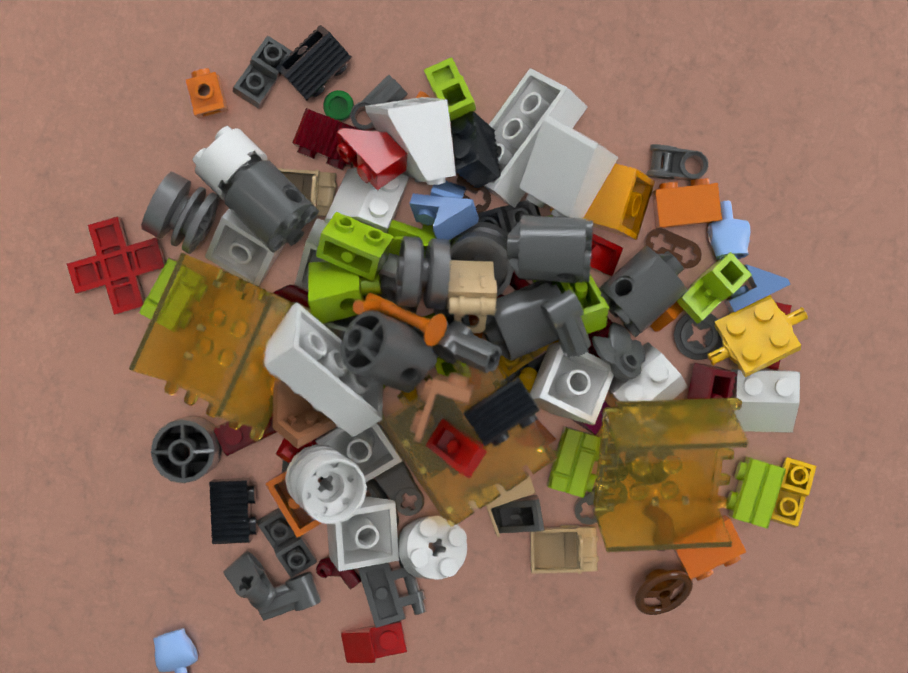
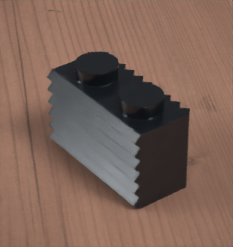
M320 25L316 30H313L312 34L308 35V38L299 44V47H296L289 56H286L285 60L281 61V64L277 65L276 69L308 101L311 97H317L324 91L325 83L333 76L342 74L348 67L347 62L352 56L327 29Z
M470 111L451 121L450 127L456 173H459V176H463V179L470 182V185H474V188H480L498 179L501 173H499L500 164L497 158L499 154L496 153L498 149L495 143V130L474 111Z
M517 376L464 411L463 414L483 445L487 446L492 443L496 447L511 437L508 431L517 425L524 429L538 419L535 413L539 412L540 408L519 376Z
M250 478L214 479L210 481L212 544L250 543L253 540L252 535H257L258 533L257 516L251 515V504H256V486L250 485Z

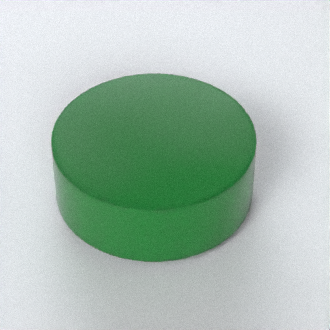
M341 90L329 93L323 102V110L326 116L341 122L351 118L350 113L354 106L352 97Z

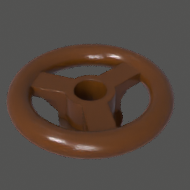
M654 570L645 577L644 583L638 589L635 596V605L640 612L647 615H659L669 612L688 598L692 591L693 581L690 580L686 572L681 570ZM681 584H683V588L680 591V593L675 598L670 600L673 591L676 588H678ZM644 598H656L660 600V605H647L644 602Z

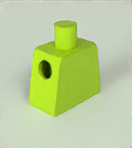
M330 262L309 263L308 303L311 315L322 324L358 315L353 310L355 301H364V296H367L369 293L382 294L379 275H377L374 281H371Z

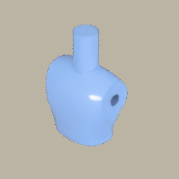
M721 201L722 220L708 225V239L716 259L719 260L730 252L737 259L745 258L749 255L750 224L746 220L733 219L731 201Z
M184 628L153 638L155 663L159 672L174 671L175 673H188L186 667L198 661L196 647L187 636Z

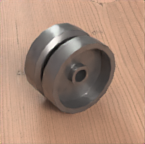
M477 222L474 226L452 238L450 243V260L493 262L494 280L497 283V296L502 294L510 284L513 268L507 260L508 233L495 224Z
M402 237L396 268L398 306L416 307L420 300L421 289L423 288V302L426 308H445L450 277L451 253L449 240L431 239L427 245L424 258V246L420 237Z

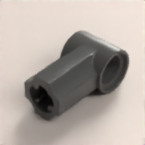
M388 75L361 102L353 106L350 113L352 124L361 130H375L376 128L372 122L368 125L359 124L356 120L357 114L362 110H366L365 106L403 100L408 95L407 92L394 78Z
M568 290L542 304V313L549 326L555 331L563 354L569 358L572 356L579 357L588 352L591 342L580 317L583 315V309L576 295L571 290Z
M452 321L446 328L442 339L433 346L434 352L442 360L451 364L460 361L486 374L496 369L502 354L499 346L474 336L473 332L459 321Z
M311 572L295 576L285 581V584L274 587L276 591L274 601L266 609L258 611L264 621L294 609L295 611H301L320 603L321 598Z

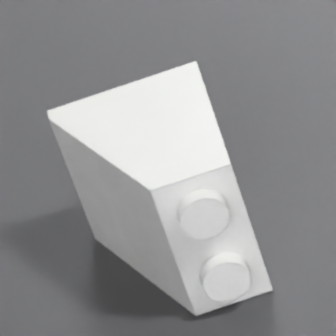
M418 97L365 106L366 113L376 130L387 132L407 153V170L402 173L403 175L415 178V182H427V185L442 184L446 182V177L456 176L447 99Z
M546 114L519 188L529 193L526 199L538 207L543 208L544 204H547L554 208L551 214L555 217L583 219L619 157L595 141Z

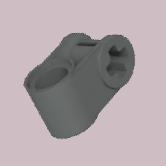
M650 145L652 159L650 170L646 173L648 177L690 181L700 179L707 172L708 160L702 152L679 149L668 145ZM662 156H664L663 166H662V169H661V167H660V166H661V159H662ZM695 158L700 162L701 170L699 173L691 174L686 170L685 162L687 159Z
M403 461L375 477L385 494L389 496L390 500L395 501L396 509L401 514L412 516L423 508L424 496ZM405 493L409 496L415 495L418 500L414 502L416 507L414 510L410 506L405 508L402 505L405 501Z
M245 551L223 571L235 592L242 598H248L250 604L255 609H266L274 601L276 595L275 588L267 577L262 564L249 551Z

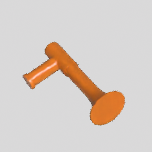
M369 293L365 301L357 300L353 304V310L358 315L367 311H378L419 329L424 333V340L428 346L436 345L446 331L447 320L443 314L427 319L401 308L397 304L374 293Z

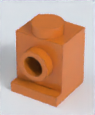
M209 68L191 72L192 78L186 79L194 116L200 119L228 111L219 75L216 72L210 73ZM204 85L210 88L207 96L199 94L200 88Z

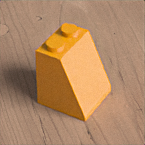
M615 163L583 219L593 221V227L637 240L655 181L636 168Z

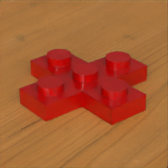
M118 216L88 225L96 255L67 264L75 294L106 286L114 315L141 308L145 301L137 276L161 270L165 265L159 239L152 238L128 246L122 223Z

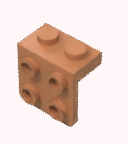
M451 372L449 377L437 373L434 380L428 379L426 381L420 399L426 402L423 411L418 409L410 432L416 433L415 442L420 443L424 437L437 394L468 404L474 385L468 383L470 378Z
M280 378L275 380L273 384V429L298 449L337 427L334 421L321 411H317L300 394L293 392Z

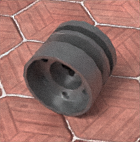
M170 171L155 191L144 214L141 229L159 239L163 238L172 229L171 245L176 247L183 241L182 251L191 254L210 231L216 217L220 197L215 193H210L205 199L206 189L203 187H199L191 197L188 196L191 181Z

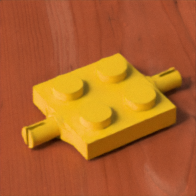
M768 295L715 321L714 326L722 338L723 347L707 353L709 361L714 366L730 358L738 365L744 377H747L800 351L801 344L794 334L792 326L808 319L806 311L804 312L805 309L800 307V309L785 315L778 308L771 295Z

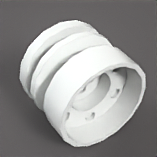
M316 444L304 448L293 457L287 467L285 482L289 495L306 513L321 523L337 524L348 520L358 512L365 500L367 486L364 474L356 464L329 445ZM322 476L323 480L319 483L318 479Z

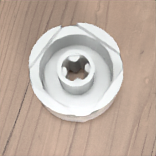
M225 126L216 134L215 141L207 149L203 148L198 151L192 161L196 164V174L225 201V197L232 186L231 179L234 174L244 166L267 160V155L240 129H231L229 126Z
M443 516L421 517L408 523L398 537L399 557L405 570L409 574L421 579H444L454 576L466 558V532L453 520ZM429 543H433V546H435L434 553L432 549L428 548Z

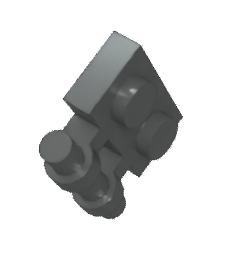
M400 557V567L392 570L390 563L358 568L376 628L406 619L403 607L412 604L415 615L426 612L423 601L426 599L424 591L419 588L417 578L405 570ZM404 578L408 591L407 594L399 596L395 580Z

